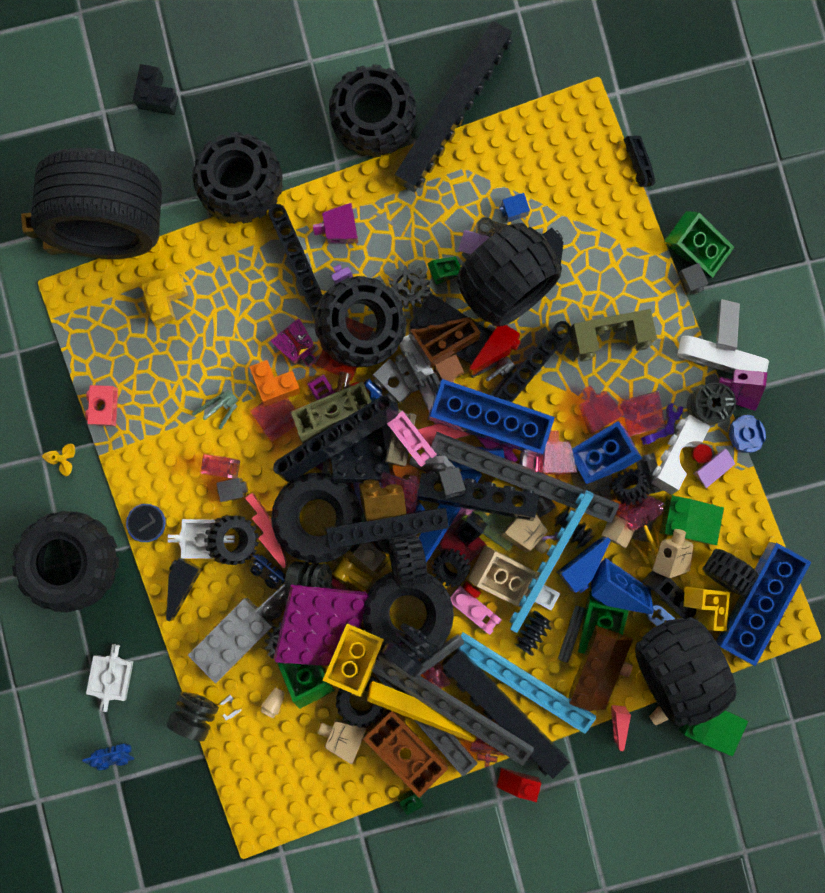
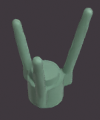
M227 390L192 412V415L195 416L218 401L219 403L203 417V420L209 418L221 406L226 410L230 407L218 427L222 429L232 412L238 407L235 403L239 400L231 391Z

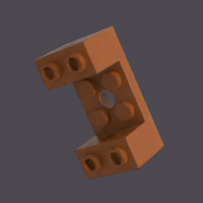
M388 709L364 734L363 740L419 798L448 770L447 762L434 748L430 750L406 725V719L399 713ZM403 748H408L411 751L409 758L404 759L400 756V751Z

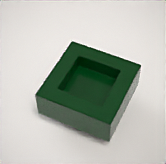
M412 790L397 797L406 815L424 806L422 799Z

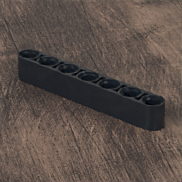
M273 204L269 208V216L314 317L318 305L311 304V300L314 297L321 299L323 294L286 209L281 204ZM278 211L283 213L280 218L274 217V214ZM283 229L291 230L288 235L281 234ZM291 246L298 247V250L294 253L288 251ZM298 263L306 264L303 270H297L296 266ZM306 280L313 281V285L311 287L307 288L303 286Z
M566 321L556 323L494 397L513 402L570 335L571 326ZM563 327L566 330V334L559 335L557 328ZM547 341L552 342L554 349H546L544 343ZM539 356L541 364H534L532 357ZM521 370H526L529 373L528 379L520 377L519 373ZM508 385H515L517 392L515 394L509 393L507 391Z
M381 396L279 458L274 463V472L287 482L300 477L395 419L399 412L398 407L388 396Z

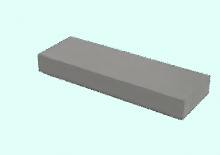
M721 299L718 311L716 347L734 352L737 349L740 303Z

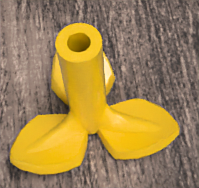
M74 444L65 445L62 448V455L57 451H49L44 453L42 457L46 462L53 465L60 462L59 471L67 477L72 471V464L66 460L74 457Z

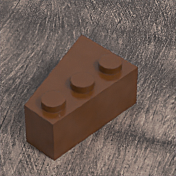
M471 317L449 321L445 324L430 325L417 330L411 329L409 338L430 369L479 340L481 332Z

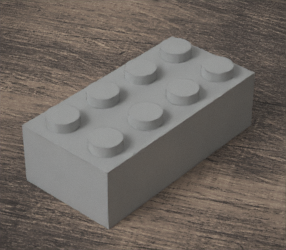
M248 597L244 598L188 654L214 683H217L275 625L269 619L255 612L258 607Z

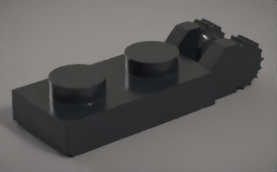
M641 136L625 137L623 140L632 161V167L636 172L635 179L638 186L644 187L647 185L652 187L655 185L656 180Z

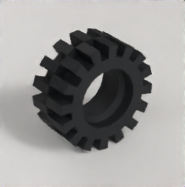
M629 469V472L625 470L623 471L624 474L619 473L617 475L618 478L615 477L613 479L612 488L617 500L621 504L626 503V505L630 506L632 502L633 505H636V501L641 503L643 502L642 498L646 499V494H650V485L647 477L644 475V472H640L638 469L635 472L633 469ZM631 485H636L634 488L626 489Z
M452 548L450 550L446 549L444 552L442 551L432 565V568H434L433 574L437 573L435 578H440L442 584L446 582L445 586L447 587L450 584L451 587L460 585L469 574V569L471 568L470 565H467L469 560L464 559L466 555L463 553L461 556V551L457 550L454 552ZM445 563L453 564L457 569V573L449 571Z

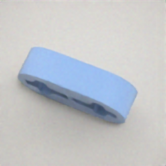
M653 605V609H659L658 614L662 617L661 620L657 617L652 618L653 613L646 614L647 618L655 626L664 623L665 620L675 619L659 605Z

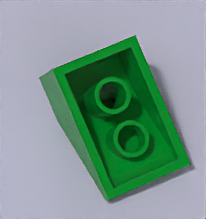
M690 211L684 213L664 241L676 254L692 265L699 263L703 272L710 278L714 277L735 248L699 212Z
M669 495L666 497L659 533L673 536L674 529H681L686 532L685 539L717 545L724 507Z
M589 591L578 653H585L595 625L623 635L629 610L606 606L602 602L596 601L592 596V591Z
M278 663L292 701L299 709L335 691L332 684L323 681L326 674L323 665Z
M725 710L719 716L704 723L691 726L685 724L680 727L679 731L695 741L733 757L748 724V720Z

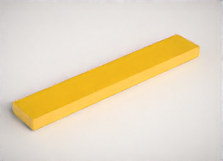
M375 681L370 683L367 697L368 702L470 742L476 740L475 735L415 697Z

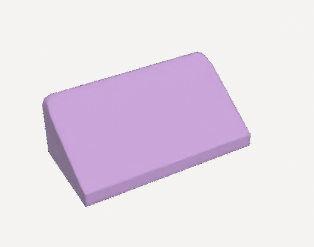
M464 230L458 251L471 255L489 237Z
M725 448L693 474L707 488L734 466L735 462Z

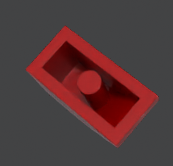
M501 767L496 787L518 798L537 802L541 781L539 777Z

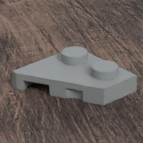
M411 456L409 463L424 472H436L438 476L439 472H442V469L445 467L453 466V468H456L446 456L430 457L422 467Z

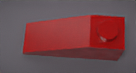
M508 325L497 326L470 366L469 374L473 376L508 356L512 350L516 351L521 343V340H519L520 333Z

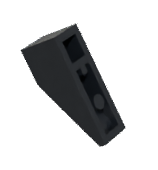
M184 558L174 560L169 568L171 572L168 579L166 620L169 622L175 619L202 571V568Z
M652 570L642 581L681 618H693L696 614L697 609L683 607L685 592L671 578H667Z

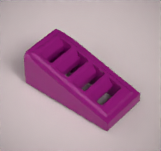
M324 374L307 383L316 400L334 394V390ZM321 382L325 383L323 386L317 388L316 390L314 389V386H316L317 384ZM326 388L329 390L321 396L318 395L319 392Z

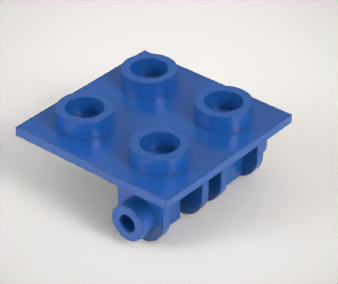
M124 743L116 747L112 746L111 751L109 747L96 750L91 754V758L82 759V762L100 771L106 770L109 766L115 764L116 766L126 765L128 761L134 760V757L129 755L131 745Z

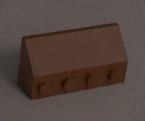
M595 625L568 694L570 705L587 711L606 709L633 638Z

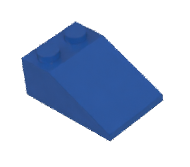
M619 421L568 451L586 484L623 470L642 459L626 429Z
M600 537L556 572L570 591L582 593L589 588L588 583L592 581L611 541L608 537Z
M607 558L599 564L591 581L592 596L596 601L602 602L609 607L646 614L654 612L651 590L645 584Z

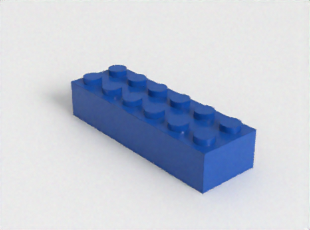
M442 379L439 382L427 420L539 457L544 454L555 417Z
M769 542L755 567V571L759 576L746 596L740 595L728 617L727 631H721L716 640L718 646L748 664L756 666L811 562L778 543Z

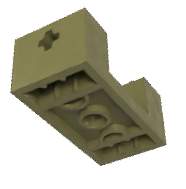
M651 309L574 323L571 326V333L569 335L574 360L580 359V362L591 360L599 351L598 335H603L606 333L605 331L612 329L613 332L623 331L625 327L630 349L636 348L637 351L648 349L657 340Z
M362 381L291 411L302 443L304 444L371 403V399Z

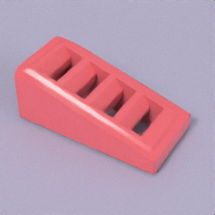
M611 705L614 742L619 751H624L631 714L625 706Z

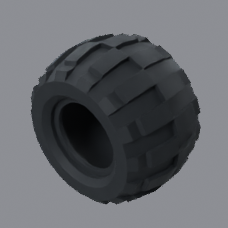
M516 223L504 227L483 242L461 266L457 282L465 302L477 316L485 322H490L493 326H504L526 313L554 287L561 276L562 266L559 264V258L554 248L543 235L532 227H527L524 223Z
M61 511L40 517L35 524L29 525L21 534L22 539L20 543L15 545L13 556H15V564L12 566L13 576L18 579L19 585L17 586L24 596L31 597L32 603L43 609H51L54 612L67 613L95 604L111 588L116 579L114 576L115 571L119 568V557L116 556L115 551L117 544L114 537L109 535L106 526L99 520H95L88 514L80 512ZM56 539L71 542L76 546L81 555V568L74 580L65 585H55L52 583L44 568L46 548L52 540Z
M689 617L687 619L678 618L666 621L652 628L642 637L641 641L636 643L635 654L643 677L659 707L673 724L681 727L685 724L691 726L704 723L719 716L729 707L731 702L735 701L736 684L726 658L713 636L698 620Z

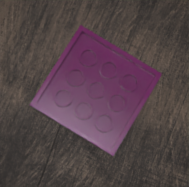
M291 585L274 654V661L278 663L329 666L346 624L361 628L366 608L364 603L369 597L367 592Z

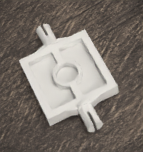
M182 519L180 535L168 534V538H175L167 539L168 543L180 544L181 558L215 559L208 555L210 551H206L205 548L208 546V543H204V538H208L205 532L210 530L209 525L215 523V521L210 519ZM235 535L224 536V543H235V540H227L228 538L234 539Z
M112 644L109 656L93 655L86 694L101 699L99 711L107 712L110 700L125 701L127 698L134 661L118 657L120 645Z

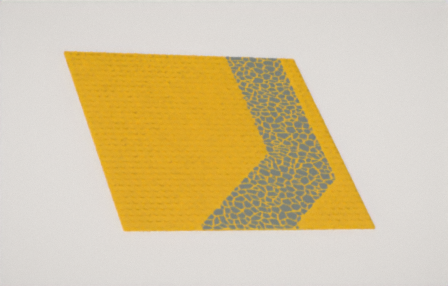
M600 77L586 80L456 128L453 139L450 142L447 141L444 146L445 151L443 155L437 157L434 169L431 173H427L422 188H418L415 193L395 182V173L414 144L397 149V151L391 154L386 153L381 155V157H375L281 192L276 204H281L286 209L323 295L329 288L335 285L331 275L335 274L333 267L338 264L341 265L342 269L349 267L353 277L365 276L367 278H375L390 288L392 286L389 285V281H394L391 275H397L398 268L403 271L405 265L407 269L414 265L415 270L417 271L418 268H421V274L426 273V279L430 281V284L427 285L430 288V292H425L427 297L432 293L491 332H494L497 326H493L490 322H485L468 306L459 290L460 286L458 285L457 277L436 285L427 263L436 259L456 256L460 266H462L470 256V254L458 251L464 230L491 237L504 227L516 223H524L527 227H532L541 235L550 228H553L555 231L558 230L564 242L561 259L562 272L559 280L537 304L522 316L507 324L520 333L519 340H521L517 350H512L506 356L516 367L512 371L513 374L555 324L560 321H566L572 326L574 323L651 309L657 340L648 349L637 351L636 348L630 349L626 327L624 328L625 330L613 332L612 329L605 331L606 333L597 336L599 351L595 354V357H592L591 360L580 362V359L574 360L570 336H568L512 403L555 417L544 454L541 455L540 473L618 503L619 508L615 516L620 518L623 515L631 519L630 523L637 527L632 538L645 554L648 555L647 551L652 549L643 528L644 525H647L657 547L653 527L656 526L658 533L660 532L666 497L670 494L660 491L647 495L646 499L642 498L643 502L641 503L636 501V505H633L632 502L630 506L626 505V503L621 504L617 500L612 488L613 479L615 477L618 478L617 475L619 473L624 474L623 471L625 470L629 472V469H633L635 472L638 469L637 463L586 484L568 451L619 421L626 429L639 454L644 456L654 453L657 466H660L662 454L670 447L668 444L673 434L676 435L678 431L676 429L677 424L681 419L689 416L687 410L689 396L703 385L713 382L718 383L719 377L715 368L677 356L681 336L687 335L703 339V336L668 247L664 242V237L645 189L638 186L636 182V172L632 167V161L626 150L623 140L624 136ZM524 193L530 209L529 215L506 222L505 217L502 218L499 211L502 200ZM352 203L359 243L330 244L327 242L326 234L314 235L313 224L324 223L323 212ZM269 209L266 211L265 216L260 219L259 217L254 218L252 222L244 224L242 221L235 224L227 223L224 219L211 217L159 236L157 244L143 255L124 259L99 258L39 280L38 286L84 416L89 407L86 394L90 389V385L114 386L118 388L116 426H93L88 424V421L86 422L182 692L201 695L219 707L218 712L213 714L215 719L212 722L205 721L211 728L206 740L200 741L240 857L246 859L398 801L397 797L411 789L363 739L352 764L325 748L328 738L318 734L321 724L324 723L333 727L336 718L343 719L342 716H339L338 708H336V696L339 687L333 685L334 692L299 709L292 701L278 663L265 650V647L268 646L265 643V639L270 638L267 633L217 683H214L188 656L244 598L248 597L257 607H260L277 591L276 589L269 588L264 583L265 580L260 576L256 577L250 572L248 567L250 560H245L243 564L228 565L216 562L215 559L184 558L202 568V571L175 619L170 622L167 621L166 614L168 579L171 572L169 568L174 560L181 558L180 544L168 543L167 539H175L168 538V534L180 535L182 519L215 520L222 518V516L237 515L245 517V520H250L252 522L251 526H255L257 529L254 533H258L259 537L263 535L264 532L252 519L257 512L245 498L220 502L216 483L242 478L243 481H246L248 487L246 497L251 493L255 494L270 518H272L274 501L282 488L289 483L274 472V463L303 444L291 411L317 401L307 383L324 374L334 390L337 388L339 372L352 374L349 386L355 382L360 383L363 381L364 383L367 379L374 381L373 374L389 359L395 363V358L401 354L403 355L400 346L398 345V349L385 361L368 367H350L338 363L322 349L318 337H316L314 317L271 221ZM374 210L404 230L392 226L375 214L373 217H370ZM278 211L274 214V217L280 218L283 213ZM283 229L281 234L288 235L291 230ZM291 246L288 251L294 253L298 250V247ZM298 263L296 269L303 270L306 264ZM179 273L184 279L189 296L171 301L176 320L157 325L152 321L142 284ZM306 280L303 286L307 288L311 287L313 285V281ZM408 280V284H407L408 287H407V288L409 289V291H410V293H411V289H412L411 286H412V285L410 284V282H409V280ZM400 294L401 296H403V297H405V298H408L407 295H405V294ZM312 298L311 304L318 305L320 298ZM421 298L422 304L415 302V307L409 303L406 308L404 302H402L403 314L406 316L404 337L409 335L411 329H414L410 326V323L426 299ZM361 303L354 304L347 310L345 321L349 332L359 340L371 338L377 328V320L373 311ZM298 318L303 323L316 346L311 351V354L316 358V362L309 367L302 360L294 364L271 342L274 337ZM558 327L557 333L565 335L566 330L563 327ZM547 341L544 343L546 349H554L552 342ZM533 356L532 362L539 365L541 364V358ZM457 357L464 373L455 378L453 383L491 395L504 378V376L498 374L490 381H486V378L496 371L495 367L472 378L471 374H469L471 365ZM268 360L274 377L293 370L300 388V394L264 407L249 366ZM526 370L520 371L519 374L522 379L529 378V373ZM392 378L389 380L388 385L395 388L399 385V381ZM321 382L317 384L316 386H314V389L316 390L317 388L323 386L325 383ZM511 384L507 386V391L515 394L517 388ZM384 387L381 389L382 395L387 396L389 392ZM326 388L319 392L318 395L321 396L329 390ZM227 390L231 391L239 400L235 403L238 407L232 412L222 429L218 427L230 407L226 410L221 406L209 418L203 420V417L219 403L218 401L195 416L192 415V412ZM419 390L412 392L401 404L398 403L399 410L406 414H416L414 426L417 430L435 425L433 421L427 420L429 411ZM712 400V402H713L712 406L715 407V402H716V401H715V400ZM104 401L99 402V411L103 410L105 406ZM668 404H674L673 411L675 413L679 406L683 407V413L675 421L673 434L656 439V441L647 445L642 444L640 438L652 433L654 434L666 426L668 421L666 407ZM733 414L724 422L710 425L701 444H706L712 449V457L726 448L735 465L705 488L693 474L705 463L700 464L693 460V447H684L680 451L679 460L687 475L680 489L673 494L674 496L724 507L717 545L685 539L693 544L690 572L672 577L671 579L684 592L685 587L729 591L728 617L740 595L721 586L702 570L715 549L724 550L755 569L769 542L778 543L786 548L749 453L738 451L730 441L729 428L735 419ZM472 434L457 439L475 447H483L475 435ZM425 449L418 450V454L424 453ZM513 449V452L518 459L515 463L519 464L520 453L522 451ZM408 453L407 460L411 459L412 455ZM388 464L389 471L393 470L392 465L394 464ZM314 467L303 475L317 472L322 473V471ZM418 469L419 474H420V477H421V474H422V473H426V472H424V471ZM481 472L482 476L478 483L492 482L495 477ZM403 477L402 484L406 487L413 484L412 477ZM352 483L350 487H351V488L353 489V491L355 492L354 486H353V483ZM441 484L434 485L435 491H443ZM631 485L626 489L634 488L636 485ZM480 491L473 492L475 499L483 498ZM315 499L306 503L302 508L300 523L308 534L323 536L325 535L324 528L335 525L336 513L330 503L325 500ZM414 500L405 502V506H407ZM418 500L425 510L436 509L439 506V503ZM552 500L556 506L552 511L542 517H539L536 513L548 531L544 536L555 535V532H559L561 525L555 527L556 520L554 518L567 507L566 505ZM522 502L516 504L515 506H516V507L522 506ZM152 504L159 507L166 518L165 529L157 540L140 542L129 534L126 527L127 517L130 511L138 505ZM570 507L568 513H569L571 510H572V511H575V509ZM473 511L475 514L480 515L483 521L487 523L484 532L479 537L488 547L537 572L542 561L546 563L548 560L547 552L551 545H556L558 540L547 539L545 542L549 545V548L543 554L535 548L529 552H524L500 535L515 518L497 514H490L487 517L481 511ZM587 513L583 514L579 524L585 522L587 524L585 529L591 528L592 532L590 535L595 534V536L579 549H576L577 541L572 544L570 543L572 536L570 537L544 584L560 593L552 610L534 602L519 631L516 633L510 629L512 623L509 621L514 612H519L520 607L477 587L482 593L476 599L501 618L502 621L499 625H495L492 629L494 631L489 635L453 605V625L444 643L464 632L569 698L568 694L584 656L583 653H578L583 620L569 662L560 661L558 656L575 606L578 605L585 608L589 591L592 590L590 582L588 583L589 588L584 592H572L556 572L600 537H603L602 533L607 521ZM233 528L229 529L225 534L235 535L234 539H227L235 540V543H224L226 549L230 552L234 551L239 544V535ZM659 533L661 542L673 537ZM256 538V542H259V544L254 547L257 550L254 555H263L269 560L266 565L271 562V569L274 566L277 567L274 571L280 569L286 574L292 562H305L285 551L288 566L282 568L262 542ZM610 541L601 560L602 562L607 558L640 582L653 570L651 563L646 564L644 558L630 541L626 548ZM352 546L342 556L356 564L357 568L373 577L365 591L368 594L376 581L392 572L391 562L389 560L379 574L375 573L352 554ZM437 548L426 563L427 573L434 577L437 573L433 574L434 568H432V565L440 554ZM480 553L468 564L471 567L469 569L470 572L473 566L475 565ZM342 556L335 560L324 562L330 566L331 573ZM445 563L449 571L457 573V569L451 563ZM332 574V579L336 578L346 588H351V591H361L348 581L345 582ZM469 574L467 575L465 580L460 584L461 587L466 581H469L467 580ZM443 582L442 585L446 588L449 596L451 597V595L455 592L459 585L451 587L450 584L447 587L445 586L446 582ZM801 584L798 586L758 663L821 639ZM651 591L653 605L661 606L675 619L681 618ZM401 596L391 605V622L400 631H403L400 627L403 622L419 629L426 620V607L415 596ZM285 609L278 618L272 620L276 628L279 627V622L282 623ZM659 609L654 610L652 618L657 617L661 620L662 617L658 614ZM535 610L551 621L549 624L552 629H545L548 634L547 636L540 635L543 642L536 641L539 648H531L534 652V655L531 656L515 645L518 644L515 637H523L520 630L527 631L524 624H532L528 618H536L533 613ZM629 610L623 635L633 638L625 662L633 665L629 677L619 675L606 709L589 711L596 715V720L591 727L612 719L611 705L625 706L629 712L656 702L643 677L635 654L636 643L641 641L642 637L652 628L656 627L647 618L646 613ZM486 615L482 621L487 624L491 618ZM362 620L361 627L365 630V627H364V624H363V620ZM708 630L716 641L721 631ZM720 648L732 673L753 666ZM443 660L420 675L488 718L483 713L485 709L481 705L477 707L470 700L471 695L467 691L463 693L457 687V681L453 677L448 678L442 671L444 669L442 666ZM481 669L552 742L580 731ZM372 671L370 677L376 678L377 682H380L382 685H384ZM276 687L284 691L285 695L279 713L273 719L260 712L262 703ZM364 691L361 697L355 694L350 695L349 702L354 709L365 711L372 706V703L367 701V691ZM232 696V703L228 701L224 705H220L226 697ZM235 710H242L231 719L229 718L227 721L222 716L224 713L226 716H228ZM402 715L406 719V725L430 750L434 748L447 762L448 770L430 788L461 777L462 775L415 720ZM371 723L370 726H368V727L366 728V731H367L374 723ZM455 736L478 763L467 774L509 758L478 737H476L474 742H470ZM403 748L400 751V756L404 759L409 758L411 751L408 748Z

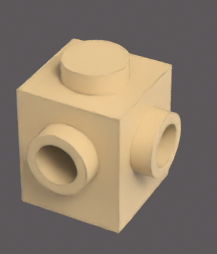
M623 515L620 518L614 516L611 523L607 522L602 536L608 537L611 542L626 548L637 527L630 523L631 519Z

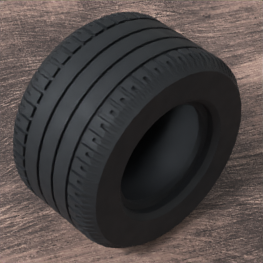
M69 148L53 152L42 159L35 170L31 226L42 241L56 249L71 254L100 259H124L143 255L151 250L159 239L162 199L161 181L146 164L114 151L96 148Z

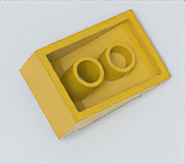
M346 624L323 681L361 697L370 679L384 639Z

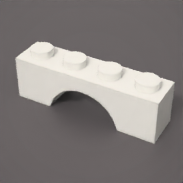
M692 415L681 419L676 426V429H678L676 435L673 434L668 442L670 445L669 449L665 450L660 458L662 460L661 465L657 466L652 474L654 479L651 484L670 495L677 492L687 475L680 464V451L684 447L695 448L701 444L710 426Z

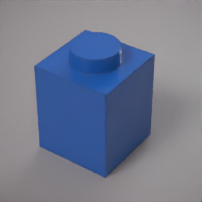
M524 193L503 199L499 207L501 217H505L506 222L526 217L530 212Z

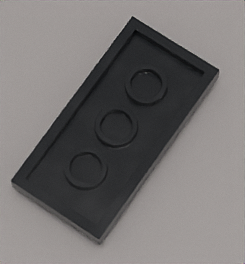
M430 293L411 321L410 326L417 330L430 325L435 326L467 318L468 316ZM474 320L473 322L481 332L479 340L455 353L457 357L472 365L493 333Z

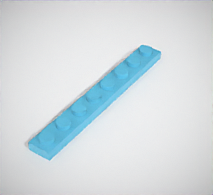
M586 490L584 494H579L575 502L578 506L575 511L571 510L566 518L568 524L565 529L561 527L556 536L559 539L556 545L552 544L547 552L548 560L546 563L542 561L537 570L540 573L538 578L532 579L528 586V589H530L527 596L523 595L519 602V606H521L519 612H514L509 621L512 623L510 628L516 633L519 631L591 502L593 493Z
M464 632L460 635L464 641V645L460 648L478 667L584 734H586L596 720V715L582 708L570 705L569 698Z

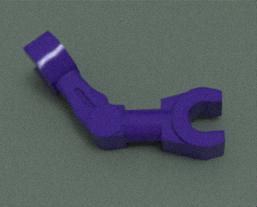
M668 404L666 407V417L668 418L666 426L654 434L652 433L640 438L642 444L647 445L656 441V439L673 434L675 421L683 413V407L679 406L675 413L673 411L674 404Z

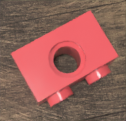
M90 385V389L86 394L87 401L89 402V407L85 413L86 421L93 426H116L118 388L114 386ZM104 401L105 406L103 410L99 411L98 404Z

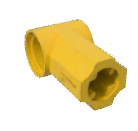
M343 556L332 572L339 579L345 582L348 581L363 592L366 591L373 579L372 576L357 568L356 564Z

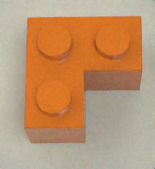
M268 360L249 366L264 407L300 394V388L293 370L274 377Z

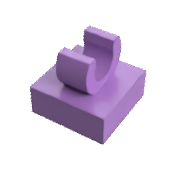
M340 264L333 267L335 274L331 275L335 284L353 277L349 267L342 269Z

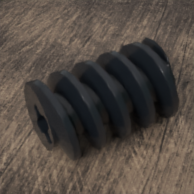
M569 506L565 507L554 518L556 520L555 527L561 525L565 529L568 524L566 518L569 514ZM585 522L578 523L572 534L570 543L572 544L577 541L576 549L586 545L595 536V534L590 535L592 532L591 528L585 529L587 525Z
M535 610L533 613L536 618H528L532 624H524L527 631L520 630L523 637H515L518 642L515 645L531 656L534 655L531 648H539L536 641L543 642L540 635L547 636L548 634L545 629H552L549 624L551 621Z

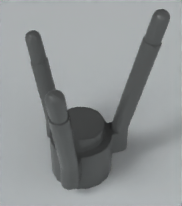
M508 357L500 359L473 376L471 375L473 378L495 367L496 371L488 376L486 381H490L498 374L504 376L491 393V396H495L507 379L513 375L512 371L516 367Z

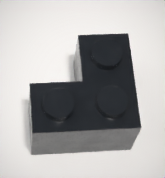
M140 64L133 101L138 109L175 115L178 96L173 88L162 87L164 76L159 67Z

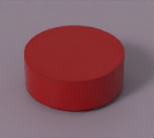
M700 444L692 450L693 460L700 464L709 462L713 455L712 449L706 444Z
M466 581L462 586L474 598H478L482 593L469 581Z

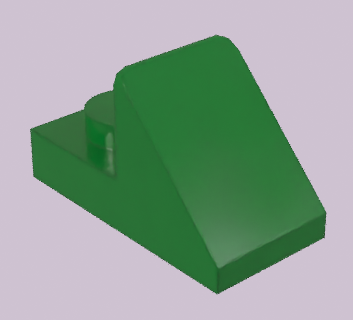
M456 256L436 259L427 263L436 285L457 277L461 268Z

